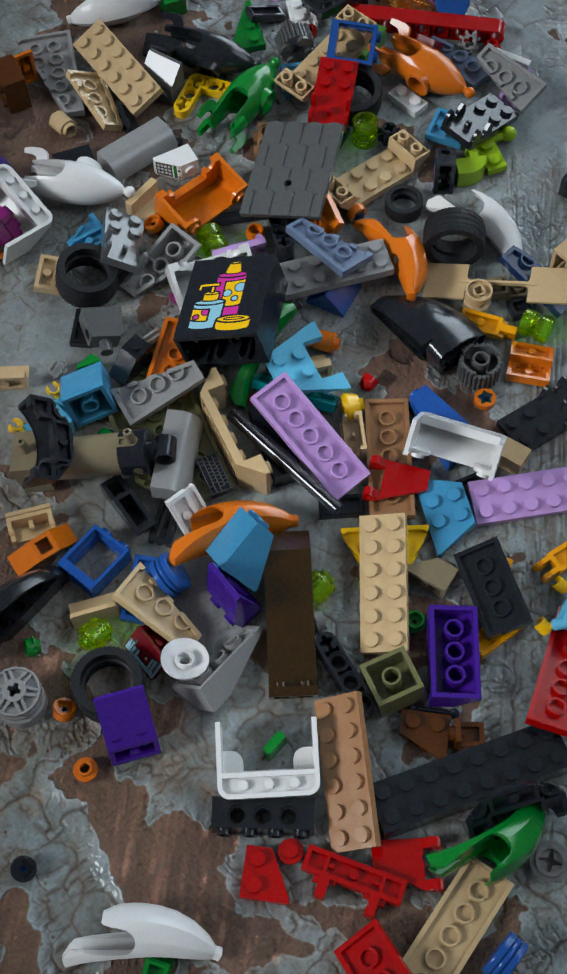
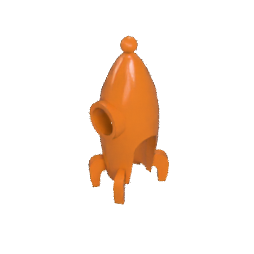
M391 19L390 23L398 28L399 33L394 32L390 42L394 44V48L399 52L384 46L381 49L376 47L375 51H378V58L382 61V64L373 63L371 68L379 75L387 76L392 70L398 76L405 79L411 91L419 96H424L430 92L440 95L464 93L467 98L474 97L475 89L473 87H466L461 72L449 58L429 45L410 38V27L399 20ZM368 44V47H367V50H368V51H370V45H371V44Z

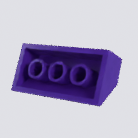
M429 605L426 613L428 707H456L480 701L481 677L477 606Z

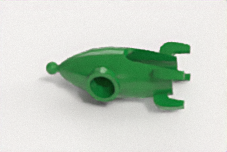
M273 57L270 63L259 64L245 70L231 82L218 102L210 99L203 103L196 116L202 118L207 112L211 114L199 125L196 130L198 135L202 136L209 128L215 129L229 114L236 113L237 115L230 124L231 136L229 137V140L234 138L235 141L229 151L233 154L239 150L247 141L243 130L259 114L266 116L274 104L276 92L273 91L275 85L273 80L276 78L275 68L281 65L280 59Z

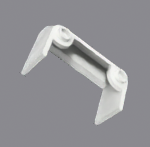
M0 164V206L6 205L14 213L12 216L21 223L19 228L23 232L21 236L5 244L3 263L6 265L29 252L51 226L53 217L47 207L14 169L7 164Z
M420 412L412 420L403 455H408L411 452V456L424 459V456L429 455L473 467V470L477 472V476L493 481L507 436L436 414Z
M316 716L311 717L312 746L299 748L293 757L294 768L244 771L243 759L239 753L223 751L222 725L220 722H215L217 789L219 794L227 800L297 797L315 794L320 787Z

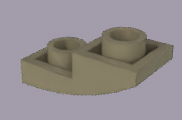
M507 276L486 278V280L519 281L518 279L507 280ZM492 285L493 299L513 300L527 297L528 295L526 287Z

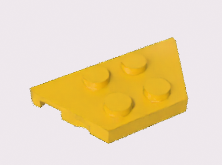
M407 525L408 564L415 562L428 534L429 525ZM359 527L340 528L341 537L360 565Z

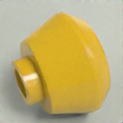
M343 393L339 397L342 415L346 413L348 420L354 418L355 411L365 410L362 397L358 398L357 394Z

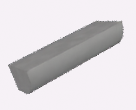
M157 116L97 151V161L101 165L102 170L120 182L153 163L152 158L178 148V144L170 127Z
M167 409L162 434H170L177 438L176 461L170 465H161L155 462L150 484L153 498L169 499L192 483L196 465L195 459H197L204 426L203 421L198 416L186 411Z

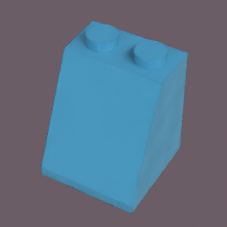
M101 361L61 377V402L78 428L119 411L116 400L110 391L112 385L109 374Z
M240 507L206 549V552L224 571L256 592L274 535L268 530L270 525L252 509L247 512Z

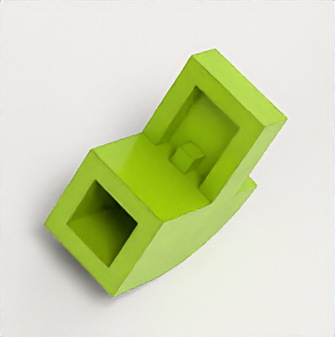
M476 147L471 151L466 148L465 158L456 159L455 182L457 187L474 185L484 176L486 155L480 156V150L476 149Z

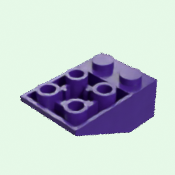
M143 685L129 687L125 690L93 698L113 766L161 753L155 724Z

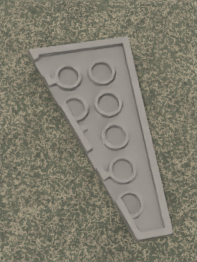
M70 30L15 38L22 52L28 49L32 50L38 77L61 111L70 118L85 116L83 100L65 76L67 69L77 70Z

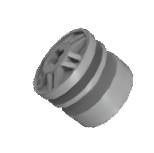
M17 666L4 669L0 672V718L6 725L12 728L25 729L32 727L46 713L48 706L47 694L37 676L29 669Z

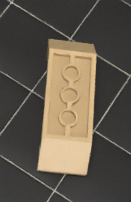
M348 4L335 17L339 20L377 25L375 21ZM340 29L336 56L357 59L366 50L372 33ZM330 34L293 71L285 68L273 80L274 83L302 102L311 101L320 58L327 56Z
M402 129L389 137L386 150L338 178L332 175L328 193L331 194L334 202L341 208L349 210L358 203H362L365 206L387 193L391 188L412 178L429 156L430 151L405 129Z
M216 367L211 369L200 392L205 421L237 485L269 495L271 494V484H273L270 475L273 471L269 461H264L261 454L246 459L243 450H238L236 446L238 442L235 434L229 432L227 428L229 424L225 415H220L218 411L227 407L226 398L229 396L225 388L227 382L224 375L219 374Z

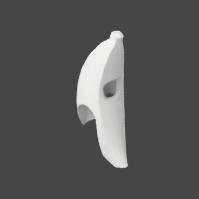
M86 0L76 7L71 15L66 16L68 25L75 24L82 27H91L99 18L106 26L130 21L154 8L160 0Z
M471 189L484 203V208L479 215L484 221L486 237L490 239L491 244L501 255L513 245L522 250L521 235L510 214L497 201L485 193ZM438 195L429 199L424 209L435 212L455 206Z
M122 903L105 909L101 923L104 926L122 929L127 932L75 938L63 953L62 961L65 969L90 962L145 957L212 959L219 961L223 953V947L215 945L210 935L199 924L179 911L150 903Z

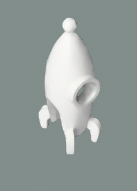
M25 147L24 153L35 155L37 158L32 160L34 165L31 166V172L37 173V176H24V179H21L41 202L43 197L68 204L94 206L113 201L123 194L128 198L135 195L134 187H123L115 177L102 170L101 165L90 157H79L76 161L49 159V153L43 148Z

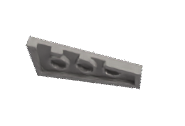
M490 43L476 56L477 62L521 115L547 88V83Z
M192 360L167 369L166 372L150 375L146 379L138 382L133 381L128 383L127 386L116 387L110 391L130 426L135 427L206 381V378L197 363Z

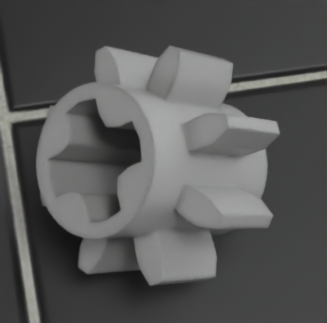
M466 30L465 36L459 35L462 42L458 46L463 45L464 50L468 49L472 54V48H479L476 41H479L481 38L474 36L476 31L469 34L468 30ZM472 37L474 45L466 46L464 39Z

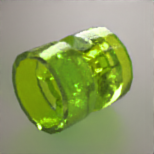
M360 112L353 118L352 142L359 149H371L377 143L378 118L373 113Z
M216 223L205 224L196 233L198 243L202 245V251L206 258L212 257L211 250L229 246L220 226Z
M527 308L519 323L517 334L527 338L533 336L534 341L545 345L556 319L547 315L541 317L539 312Z

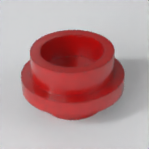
M288 838L280 843L278 855L283 863L294 865L303 858L304 848L297 839Z

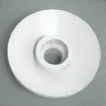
M178 638L170 641L161 652V665L164 671L175 679L193 680L200 677L207 670L209 654L200 642L190 638Z

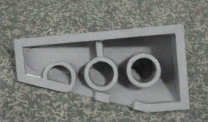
M171 223L148 250V257L141 274L138 275L130 272L120 286L136 298L167 277L165 270L168 264L178 262V265L181 267L183 262L187 261L188 263L202 245L174 223Z
M246 625L223 643L224 648L222 650L209 653V665L204 674L193 680L178 679L171 687L199 710L215 712L221 709L224 702L231 695L263 628L261 626Z

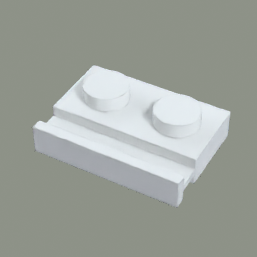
M301 0L286 1V9L290 21L295 23H312L318 28L316 15L303 7Z
M192 483L165 501L166 506L184 535L192 532L191 516L198 510L207 507L197 488Z

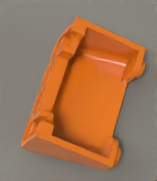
M218 152L209 157L211 164L207 168L205 166L202 167L200 175L175 192L170 189L166 193L162 189L155 194V213L160 215L167 223H174L188 235L197 234L204 225L236 203L243 201L248 184Z

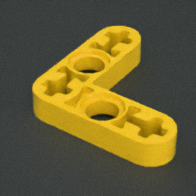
M199 73L190 75L173 105L174 115L179 119L189 117L201 95L219 99L231 82ZM211 86H218V87H219V88L216 89V90L210 89ZM187 94L194 95L192 98H186L185 96Z

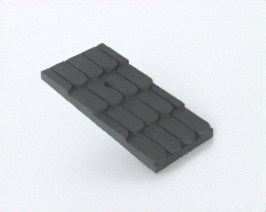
M298 121L268 122L239 214L246 217L300 219L302 217L304 219L320 220L344 135L345 125L336 122L328 124L319 122L301 123Z

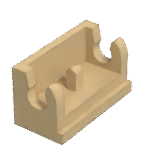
M362 410L355 411L352 420H348L347 414L344 413L341 423H339L341 438L360 461H366L367 444Z
M50 503L5 513L8 533L11 536L13 545L28 542L45 531L56 527Z

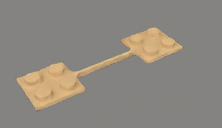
M429 263L422 297L428 299L464 300L466 285L471 280H474L468 278L470 264ZM532 267L531 276L527 282L486 280L491 285L526 287L528 289L527 303L567 305V268Z

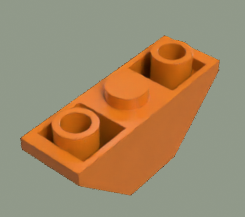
M66 522L28 541L9 555L7 559L16 574L20 576L75 545L78 539Z

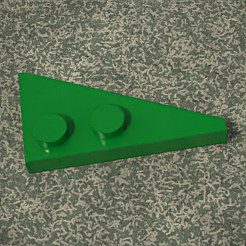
M247 0L245 1L233 40L246 49L248 53L266 50V43L258 22H251L245 13L246 6H252L251 1Z

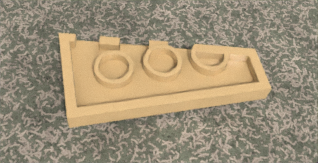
M140 561L113 593L111 598L168 642L178 638H190L198 641L202 634L189 618L177 609L173 604V599L169 595L166 596L154 578H151L145 571L146 567Z

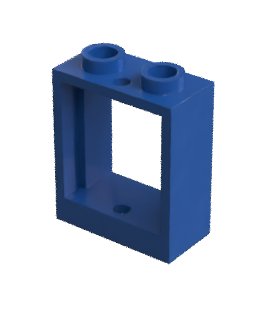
M332 19L326 57L356 61L361 65L372 68L373 63H377L378 51H375L376 43L380 44L382 32L378 31V25ZM340 29L372 33L368 61L336 56Z
M96 524L57 562L58 567L68 574L69 579L92 598L97 597L132 561L129 546L121 540L118 542L107 528L101 529ZM98 542H101L119 557L94 581L75 565Z

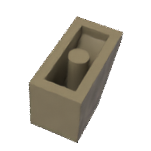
M440 558L408 564V581L444 600L457 579L459 569L448 560L443 561Z

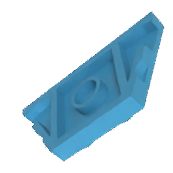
M429 479L427 491L419 493L418 497L429 525L439 558H442L446 550L453 544L456 545L464 534L469 533L476 526V522L462 482Z

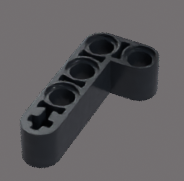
M267 218L274 253L279 263L295 260L293 238L286 233V226L298 219Z
M328 631L321 632L317 635L315 642L316 654L340 694L353 691L361 692L362 701L370 706L364 710L365 721L368 720L374 713L375 700L336 636ZM340 662L343 663L344 667L336 669L332 665ZM353 682L357 687L348 689L345 687V684Z

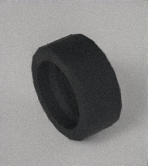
M403 184L397 185L387 192L385 212L391 220L402 224L411 223L421 215L423 196L417 188ZM404 198L413 201L416 205L411 209L403 210L395 207L392 203L397 199Z

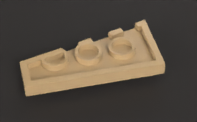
M67 69L65 76L102 129L122 131L123 123L109 88L98 73Z

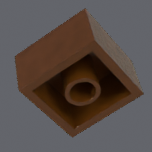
M12 54L0 58V95L2 96L0 99L3 107L8 108L9 112L14 114L32 107L25 78Z

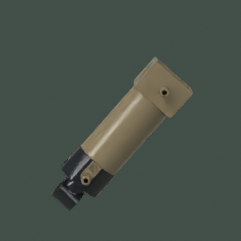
M125 428L123 431L116 433L73 436L74 454L72 462L58 480L153 473L155 462L161 465L175 463L177 438L170 434H160L153 438L149 428L136 430ZM32 430L14 432L9 472L22 487V483L30 477V469L35 467L37 447ZM56 482L23 490L26 493L56 490Z

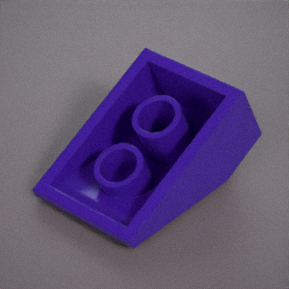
M210 562L208 564L207 591L212 595L210 598L211 602L218 609L222 608L225 611L224 617L232 626L245 627L263 610L262 606L240 581L215 563Z

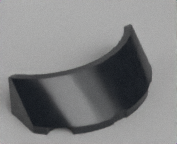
M29 394L18 405V410L24 415L33 431L37 447V458L35 467L30 469V477L22 483L23 489L56 482L69 468L74 454L73 434L66 416L62 417L56 410V403L51 398Z
M540 781L517 782L502 787L486 796L474 807L463 823V828L468 838L472 839L482 834L487 827L489 829L494 827L492 817L539 802L543 811H548V808H550L557 817L567 815L566 793L556 785Z

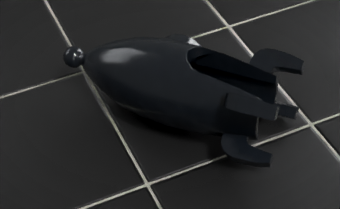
M162 12L161 17L173 22V24H166L164 31L170 32L172 38L195 47L187 48L162 43V47L152 44L149 46V49L153 48L182 62L184 66L195 69L196 73L220 79L221 75L241 74L251 67L264 63L262 61L256 63L248 51L233 39L209 30L184 26V17L173 12Z

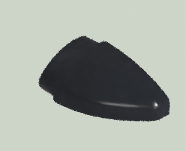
M389 295L380 297L370 305L371 312L420 360L424 361L427 358V362L440 375L447 373L458 364L459 356L465 345L468 346V343L474 345L478 343L480 345L486 339V334L474 322L461 312L439 301L416 296L414 301H409L406 299V295Z
M47 566L24 573L0 585V627L8 624L6 629L0 630V646L3 641L6 642L13 639L70 580L67 573L57 566ZM42 591L39 595L32 596L34 592ZM25 608L21 613H15L17 609Z

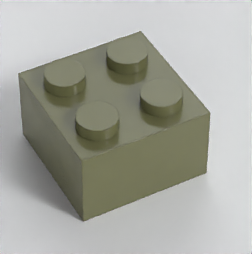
M404 645L359 665L362 677L374 697L375 704L382 718L427 698L425 687Z

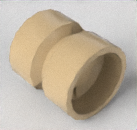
M474 279L468 282L462 308L465 307L488 313L493 293L492 285L484 279Z

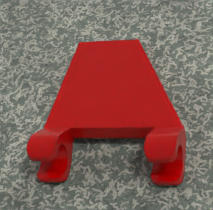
M372 455L369 467L374 470H384L380 491L371 486H366L362 495L363 500L381 501L427 491L431 470L389 461L379 455Z
M439 836L381 840V847L371 848L373 868L406 879L408 884L426 892H443L445 889L442 878L425 880V867L422 860L423 849L439 850L441 848V838Z

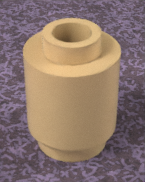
M56 111L50 116L49 125L61 136L71 138L76 134V123L63 111Z

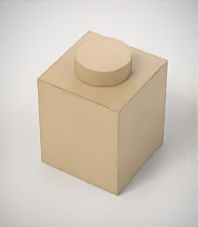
M508 437L498 466L513 475L520 474L529 460L531 449Z

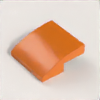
M512 341L505 380L545 387L550 382L554 348Z

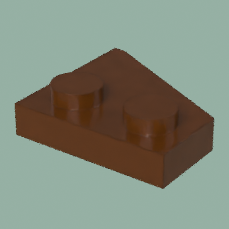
M402 709L398 735L408 742H413L417 748L423 752H428L437 759L446 757L451 715Z

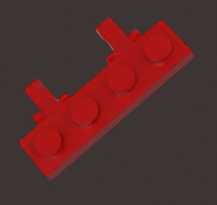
M309 844L301 866V871L313 875L312 882L317 884L313 898L324 901L328 887L335 888L336 884L363 894L362 899L368 900L363 917L370 920L374 919L377 907L384 909L385 903L399 908L408 883L406 879Z

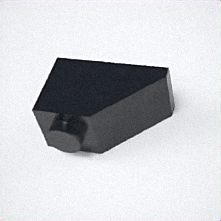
M135 334L120 348L109 376L123 387L127 386L151 363L153 357L152 345Z

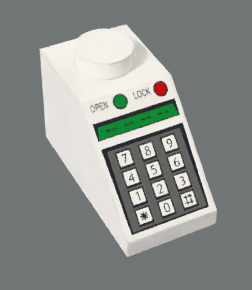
M188 144L152 158L154 171L158 175L183 180L200 173L198 158Z

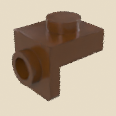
M455 718L453 726H449V740L454 741V749H468L485 743L484 722H460V718Z

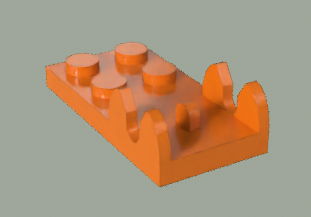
M165 317L146 378L186 363L173 340L179 318Z

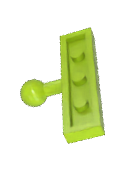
M504 127L500 133L495 134L476 147V149L480 150V156L486 155L485 170L488 176L507 170V164L496 142L501 140L506 142L513 141L517 135L514 127Z

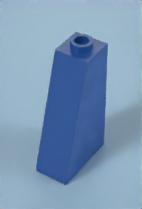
M427 385L413 390L409 395V411L413 417L420 412H428L469 424ZM438 457L447 471L458 464Z

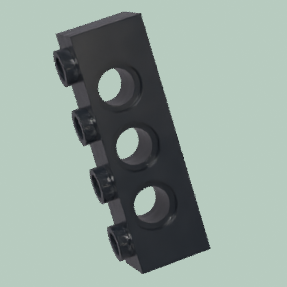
M222 796L212 797L211 829L212 833H217L219 837H231L232 834H242L246 838H256L258 834H268L269 838L274 839L283 838V835H294L295 839H308L309 836H314L315 799L261 798L227 800ZM235 813H242L245 816L244 820L240 823H234L231 817ZM262 813L268 814L270 820L265 824H261L256 820L258 815ZM286 814H292L296 820L292 824H285L282 818Z

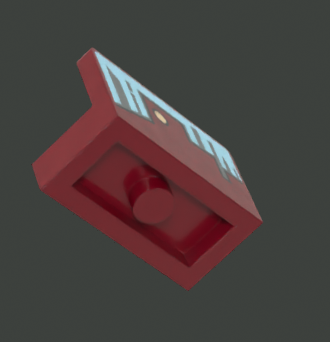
M138 626L124 647L137 659L142 670L151 680L158 677L163 670L161 652L169 642L149 626Z

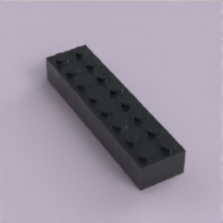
M529 726L374 782L379 832L382 840L391 839L472 809L486 796L502 787L524 781L546 782L567 774V747L562 736Z

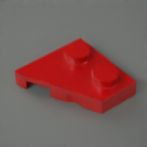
M247 845L239 899L289 906L290 900L273 848Z

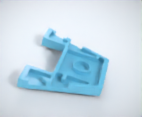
M314 321L275 348L272 352L270 363H265L273 379L286 372L305 395H310V392L329 394V391L348 393L351 389L343 372L321 378L305 349V346L322 340V334Z

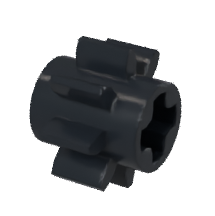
M392 122L384 123L382 128L378 127L377 141H381L383 146L388 147L389 137L399 132L401 128H397Z

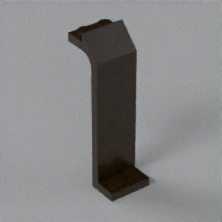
M309 530L271 532L274 537L264 567L269 699L318 698Z

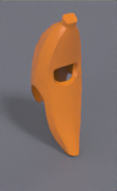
M374 218L356 221L353 224V228L360 232L368 242L383 239L394 267V273L402 285L406 299L414 301L416 295L424 286L428 273L426 252L419 236L413 229L404 226L405 237L396 238L391 236L381 223ZM395 255L398 256L399 263L394 262Z
M252 500L227 501L204 507L190 518L192 532L173 543L169 554V561L176 567L185 562L209 555L206 549L240 507L247 512L250 509L256 512L270 525L268 528L270 532H283L292 527H298L299 516L291 515L271 504Z

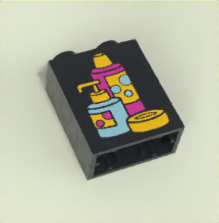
M257 253L253 256L216 257L211 260L195 261L173 337L185 362L194 360L199 367L270 363L288 286L276 254Z

